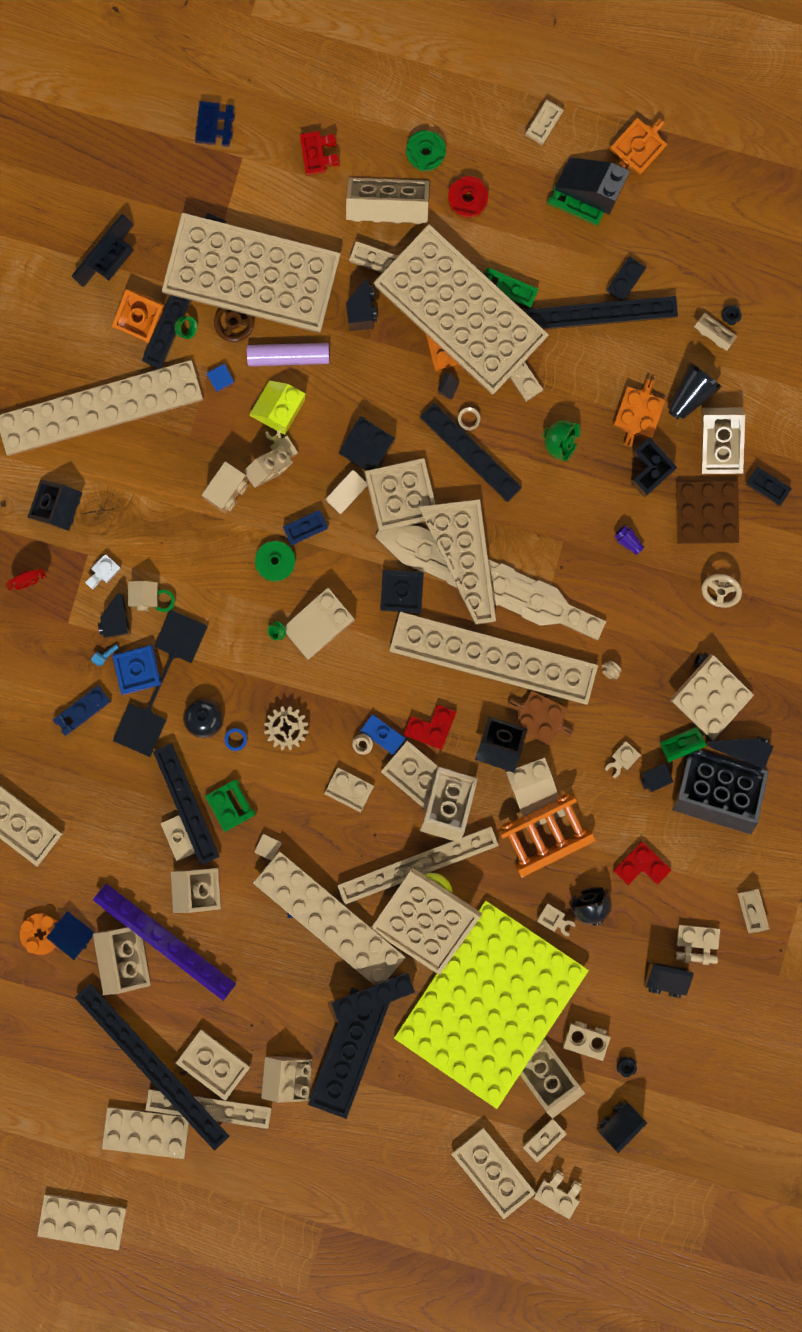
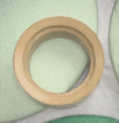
M464 408L458 415V424L466 431L476 429L480 423V414L474 408ZM466 412L474 413L477 417L476 424L471 427L465 426L461 421L462 415Z

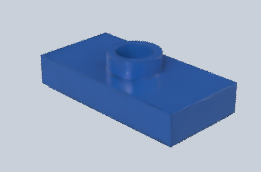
M373 714L361 729L362 733L370 736L373 741L392 755L395 754L405 740L403 736Z

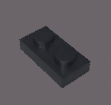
M629 257L606 292L618 300L624 301L646 270V267Z
M756 467L745 484L779 507L792 489L759 467Z

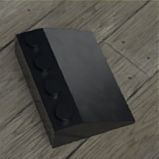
M701 750L694 751L687 755L672 810L752 834L759 821L769 771Z

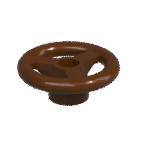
M219 308L214 317V328L223 340L234 343L240 342L252 333L254 317L246 314L248 319H241L237 312ZM224 312L227 325L225 332L220 327V318ZM232 319H237V323L234 325H232L230 321ZM239 326H248L243 334L231 336L233 330Z

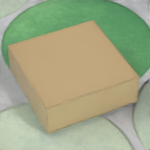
M263 834L254 853L272 860L276 856L282 842Z

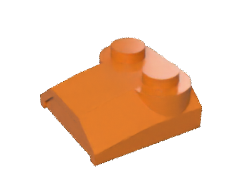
M126 289L111 327L140 338L146 343H150L165 305L140 292Z

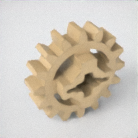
M282 706L279 713L274 709V716H267L271 720L270 723H264L265 726L269 727V730L264 732L265 734H270V737L267 739L268 742L274 740L273 747H277L280 744L281 750H284L285 746L292 750V745L294 744L300 747L298 741H305L306 739L303 737V734L309 733L307 730H304V727L309 725L302 721L305 715L299 717L300 710L297 709L295 712H292L291 706H289L288 711H285ZM288 715L294 716L298 722H291ZM280 717L281 721L278 726L273 727L275 720ZM285 721L289 726H292L288 736L285 731H281ZM300 730L298 737L293 740L292 735L294 732ZM275 734L284 736L285 742L278 740Z

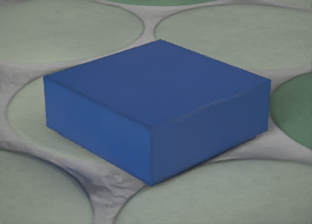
M225 364L206 373L216 392L234 383Z

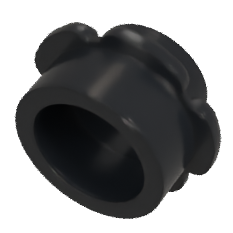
M728 305L723 309L721 317L728 325H735L736 322L741 320L742 315L737 306Z
M622 1057L619 1059V1064H617L618 1073H621L623 1077H630L637 1071L636 1061L631 1057Z

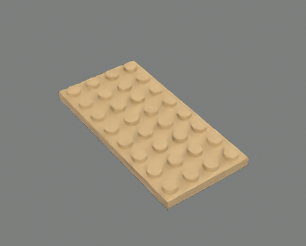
M182 213L162 293L321 333L341 253Z
M430 225L414 239L373 283L385 297L492 395L501 388L549 336L546 331Z

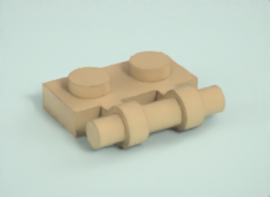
M678 925L676 945L684 946V952H676V960H681L684 963H690L691 961L702 962V965H709V963L717 964L718 956L710 955V949L718 950L720 929ZM692 947L703 948V953H691Z

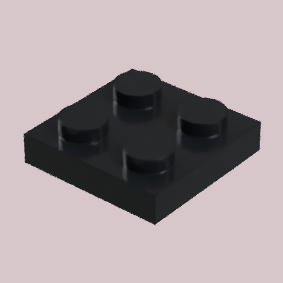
M383 570L380 611L421 614L424 572Z

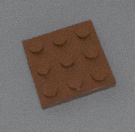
M738 482L676 483L677 544L739 543Z

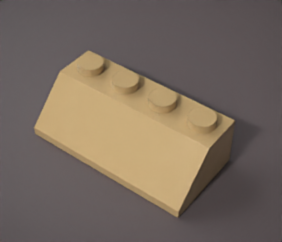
M348 177L346 220L355 222L363 220L393 223L412 222L414 224L427 223L429 181Z

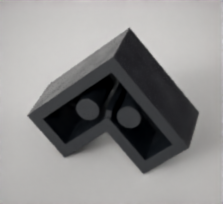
M650 437L632 454L645 470L631 484L645 498L678 468Z

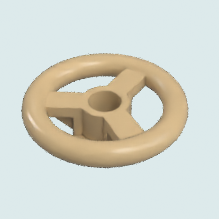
M714 574L707 577L702 583L701 591L703 597L707 602L716 607L727 608L734 606L742 597L740 584L731 576ZM708 586L715 590L718 595L717 600L709 595ZM736 591V595L732 600L723 602L724 596L727 593Z

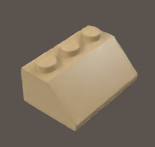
M128 927L93 934L103 995L119 994L151 986L144 943L140 936Z

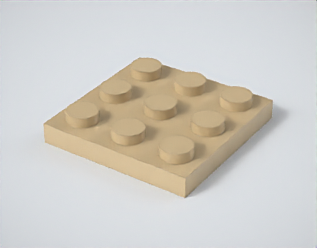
M424 458L364 472L378 532L425 522L419 507L436 505Z
M710 654L669 700L709 739L714 741L754 694L714 655Z

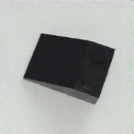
M570 157L554 190L610 215L630 171L612 162Z

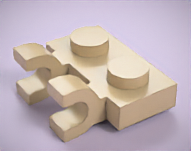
M556 1169L549 1182L543 1179L533 1199L570 1220L580 1202L576 1196L582 1186L581 1183L573 1180L567 1192L557 1186L561 1183L564 1176L561 1171Z

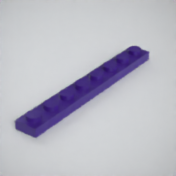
M107 883L94 897V902L224 1001L235 987V982Z

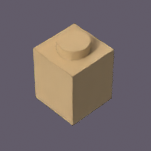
M128 582V606L136 607V611H149V607H157L158 582Z

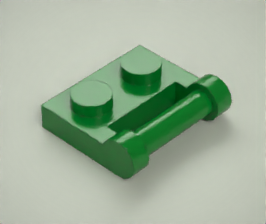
M238 779L205 796L224 832L257 815L255 810L251 809L240 789ZM232 789L245 813L242 816H239L227 794V791Z

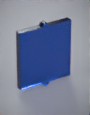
M66 911L59 922L54 923L55 927L46 939L71 959L75 960L80 952L87 948V943L95 932L70 912Z

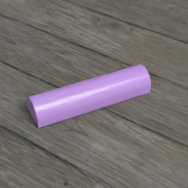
M329 343L247 345L248 366L329 364Z

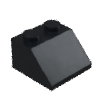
M360 416L339 454L365 471L378 469L395 443V438Z
M40 479L27 518L69 531L74 521L76 509L80 504L82 492L62 484Z
M648 961L644 986L649 988L648 992L660 994L661 991L669 992V996L681 998V995L687 996L694 972L685 968Z
M627 1100L623 1103L619 1101L612 1109L614 1112L609 1117H603L599 1121V1127L597 1128L601 1136L617 1153L647 1124L644 1117Z

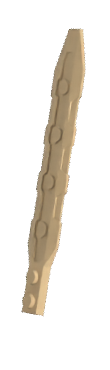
M407 525L377 532L375 537L403 564L420 572H427L457 588L429 530L420 526ZM488 559L494 605H500L522 615V618L540 626L562 624L595 640L599 639L606 621L569 605L557 588L540 580H533L514 571L513 568L507 565L498 564Z

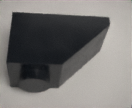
M118 593L100 617L101 622L98 623L99 633L106 639L130 635L125 599L122 593Z

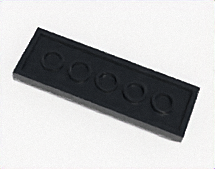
M351 987L349 994L358 992L360 990ZM390 1002L338 1023L308 1105L347 1119Z

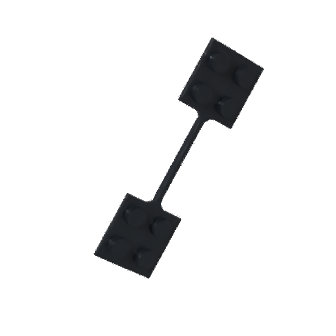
M170 610L154 646L169 655L168 663L160 678L161 683H163L173 659L180 658L189 663L193 662L208 628L207 625ZM161 685L157 686L146 709H141L129 703L114 736V742L151 757L167 721L152 712V706Z

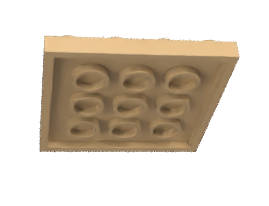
M412 867L371 929L440 975L482 913Z

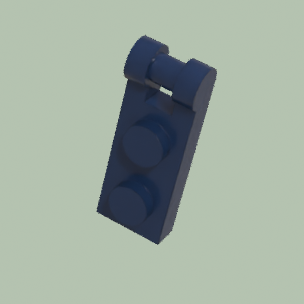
M96 686L76 703L56 716L53 722L59 725L62 729V734L67 736L111 703V701L100 686ZM69 716L74 721L70 725L65 721Z

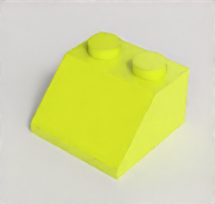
M269 381L249 416L285 435L305 402L306 394L289 384Z

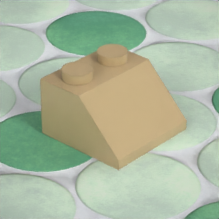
M218 868L171 872L173 913H193L221 909Z

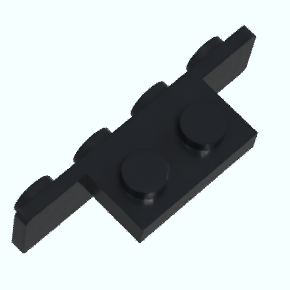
M124 214L120 215L72 274V278L82 287L88 283L96 272L109 281L134 251L129 244L123 241V238L134 226Z

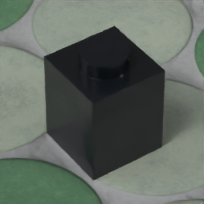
M665 763L641 773V785L644 790L648 789L649 792L673 783Z

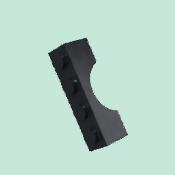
M403 972L376 985L344 995L327 1003L334 1022L339 1023L415 993L409 974Z

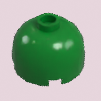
M558 420L550 427H547L543 433V439H545L544 445L548 454L560 461L569 460L577 447L574 441L576 437L580 438V425L569 420Z

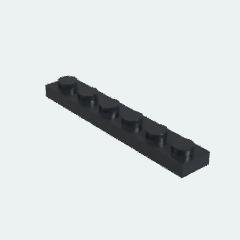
M435 403L421 415L420 419L507 503L522 489L509 474Z
M173 743L153 751L200 865L219 858L220 855Z

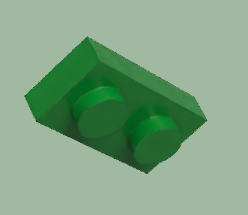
M695 727L660 742V747L667 761L671 762L706 747V743L698 727Z

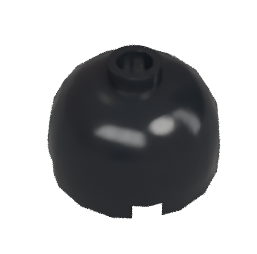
M210 698L194 699L184 710V726L195 737H213L223 726V709Z
M603 887L585 889L581 891L582 896L576 898V895H574L569 901L570 908L574 916L581 923L594 926L603 923L604 919L611 912V897L607 889L604 891Z

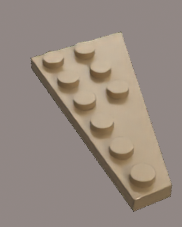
M480 499L419 507L474 623L496 622Z

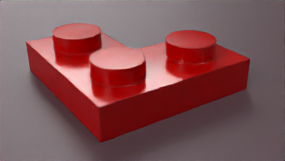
M437 705L431 723L411 716L404 736L442 750L457 712Z
M641 841L613 871L627 885L642 871L658 885L671 872V869Z

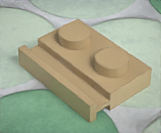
M337 768L324 794L361 813L374 786Z

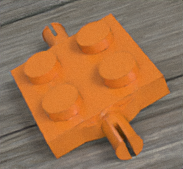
M636 118L610 147V150L620 160L617 165L623 168H631L641 176L668 145L657 133L665 123L661 122V119L658 118L650 127Z
M646 379L643 390L626 387L613 426L621 428L628 433L624 445H628V447H632L635 436L653 438L665 403L664 399L650 393L654 383L650 379Z

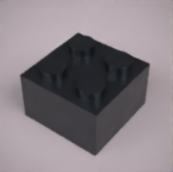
M488 716L475 760L514 773L521 756L528 729Z

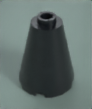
M689 362L667 406L670 409L668 413L677 420L680 417L684 419L720 390L722 386L693 363Z

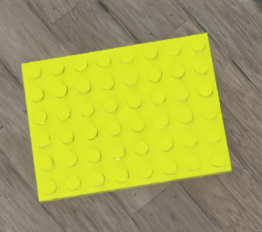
M485 901L479 910L482 913L481 917L440 975L436 974L394 1039L498 1109L589 970Z

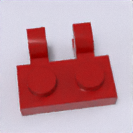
M320 131L300 134L306 176L326 173L327 166H340L337 154L325 157L323 154V147L337 146L334 134L321 137Z

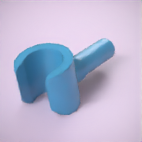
M115 644L103 655L96 652L91 658L92 662L97 666H102L106 658L119 647Z

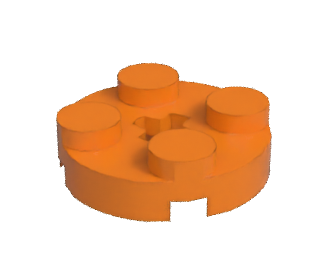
M37 913L28 917L22 923L20 929L22 945L29 953L37 955L52 952L62 937V929L59 922L45 913ZM38 928H41L42 931H46V935L43 936V940H40V938L36 937L35 933L38 932Z

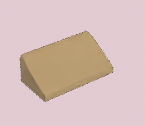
M352 470L325 500L341 515L367 487V483Z

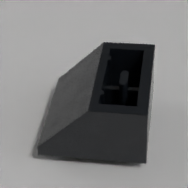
M364 280L346 302L349 331L374 329L373 323L377 322L376 307L371 306V303L375 302L373 286H369L368 280Z

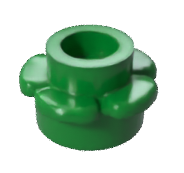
M279 621L272 622L267 629L268 635L275 641L283 640L284 636H286V627Z

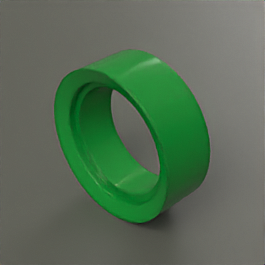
M189 316L178 318L175 324V332L178 337L191 339L196 334L197 322L194 318ZM188 320L189 330L183 335L181 326L184 321Z
M168 590L157 591V597L163 593L168 594L171 597V604L166 609H161L158 606L154 608L162 613L169 612L175 606V597Z

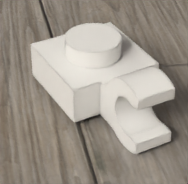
M105 554L91 568L95 574L85 583L93 590L101 580L108 583L121 568Z

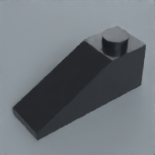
M760 736L757 739L706 742L707 747L760 769H765L774 747L769 744L770 740Z

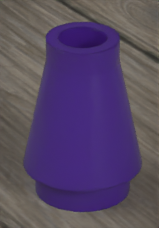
M624 525L614 535L617 543L635 555L644 548L631 527L628 528Z

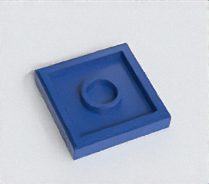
M153 645L112 655L121 695L162 685Z

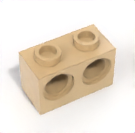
M279 447L255 459L243 472L254 488L281 475L293 462L284 449Z
M577 1020L575 1024L569 1022L562 1044L563 1048L603 1061L611 1038L606 1034L607 1030L595 1027L594 1030L586 1028V1023ZM575 1031L582 1032L583 1037L580 1041L572 1040L571 1036ZM596 1037L602 1039V1045L598 1048H594L591 1045L592 1040Z

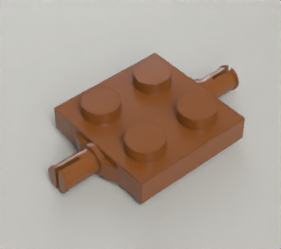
M532 690L522 704L512 698L510 700L511 703L508 704L509 707L518 711L515 725L527 728L528 735L548 745L551 744L557 733L561 732L570 737L571 733L565 731V729L570 732L574 730L563 724L568 708Z

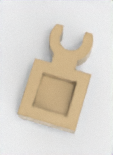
M268 431L265 432L267 439L274 442L270 446L272 451L282 447L290 459L298 454L288 436L281 438V432L277 431L275 436H270Z
M625 741L612 755L616 761L607 764L604 770L607 771L610 767H614L616 773L612 777L616 778L620 775L621 767L628 770L641 755Z
M548 903L537 919V922L554 932L559 927L565 936L570 935L565 931L566 925L569 924L575 927V923L571 920H562L565 914Z

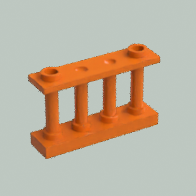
M572 793L562 794L556 801L514 822H506L501 826L502 828L498 829L502 838L509 837L519 858V863L515 864L521 877L596 841L589 829H582L571 806L577 802ZM564 809L575 831L574 836L568 839L563 837L553 816L554 813ZM543 818L546 819L556 839V845L550 848L545 847L534 824ZM527 827L538 850L537 854L532 857L526 855L515 833Z

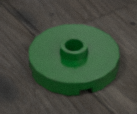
M428 130L416 132L409 138L406 145L408 162L419 171L429 172L437 169L446 157L444 140L435 132ZM424 149H428L430 152L429 154L425 155L422 153V151Z
M267 542L256 552V569L260 576L266 580L273 582L282 581L288 578L294 571L296 564L295 555L284 542ZM274 557L279 559V562L276 565H273L271 563V560Z

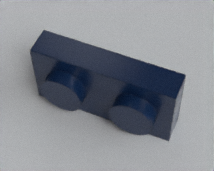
M318 510L283 526V529L291 546L328 530V526L321 511Z

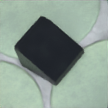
M445 373L438 389V395L452 400L459 386V381L451 374Z

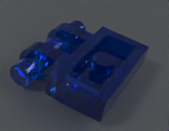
M199 101L195 143L216 145V138L219 137L222 138V146L229 147L230 139L233 138L231 129L232 122L235 121L234 106L226 105L225 112L220 111V103ZM218 120H224L223 130L218 129Z

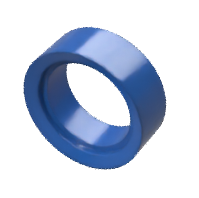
M237 728L229 730L224 738L225 745L233 751L242 750L247 744L246 733ZM239 732L242 734L244 741L240 747L234 748L229 744L228 737L231 733Z

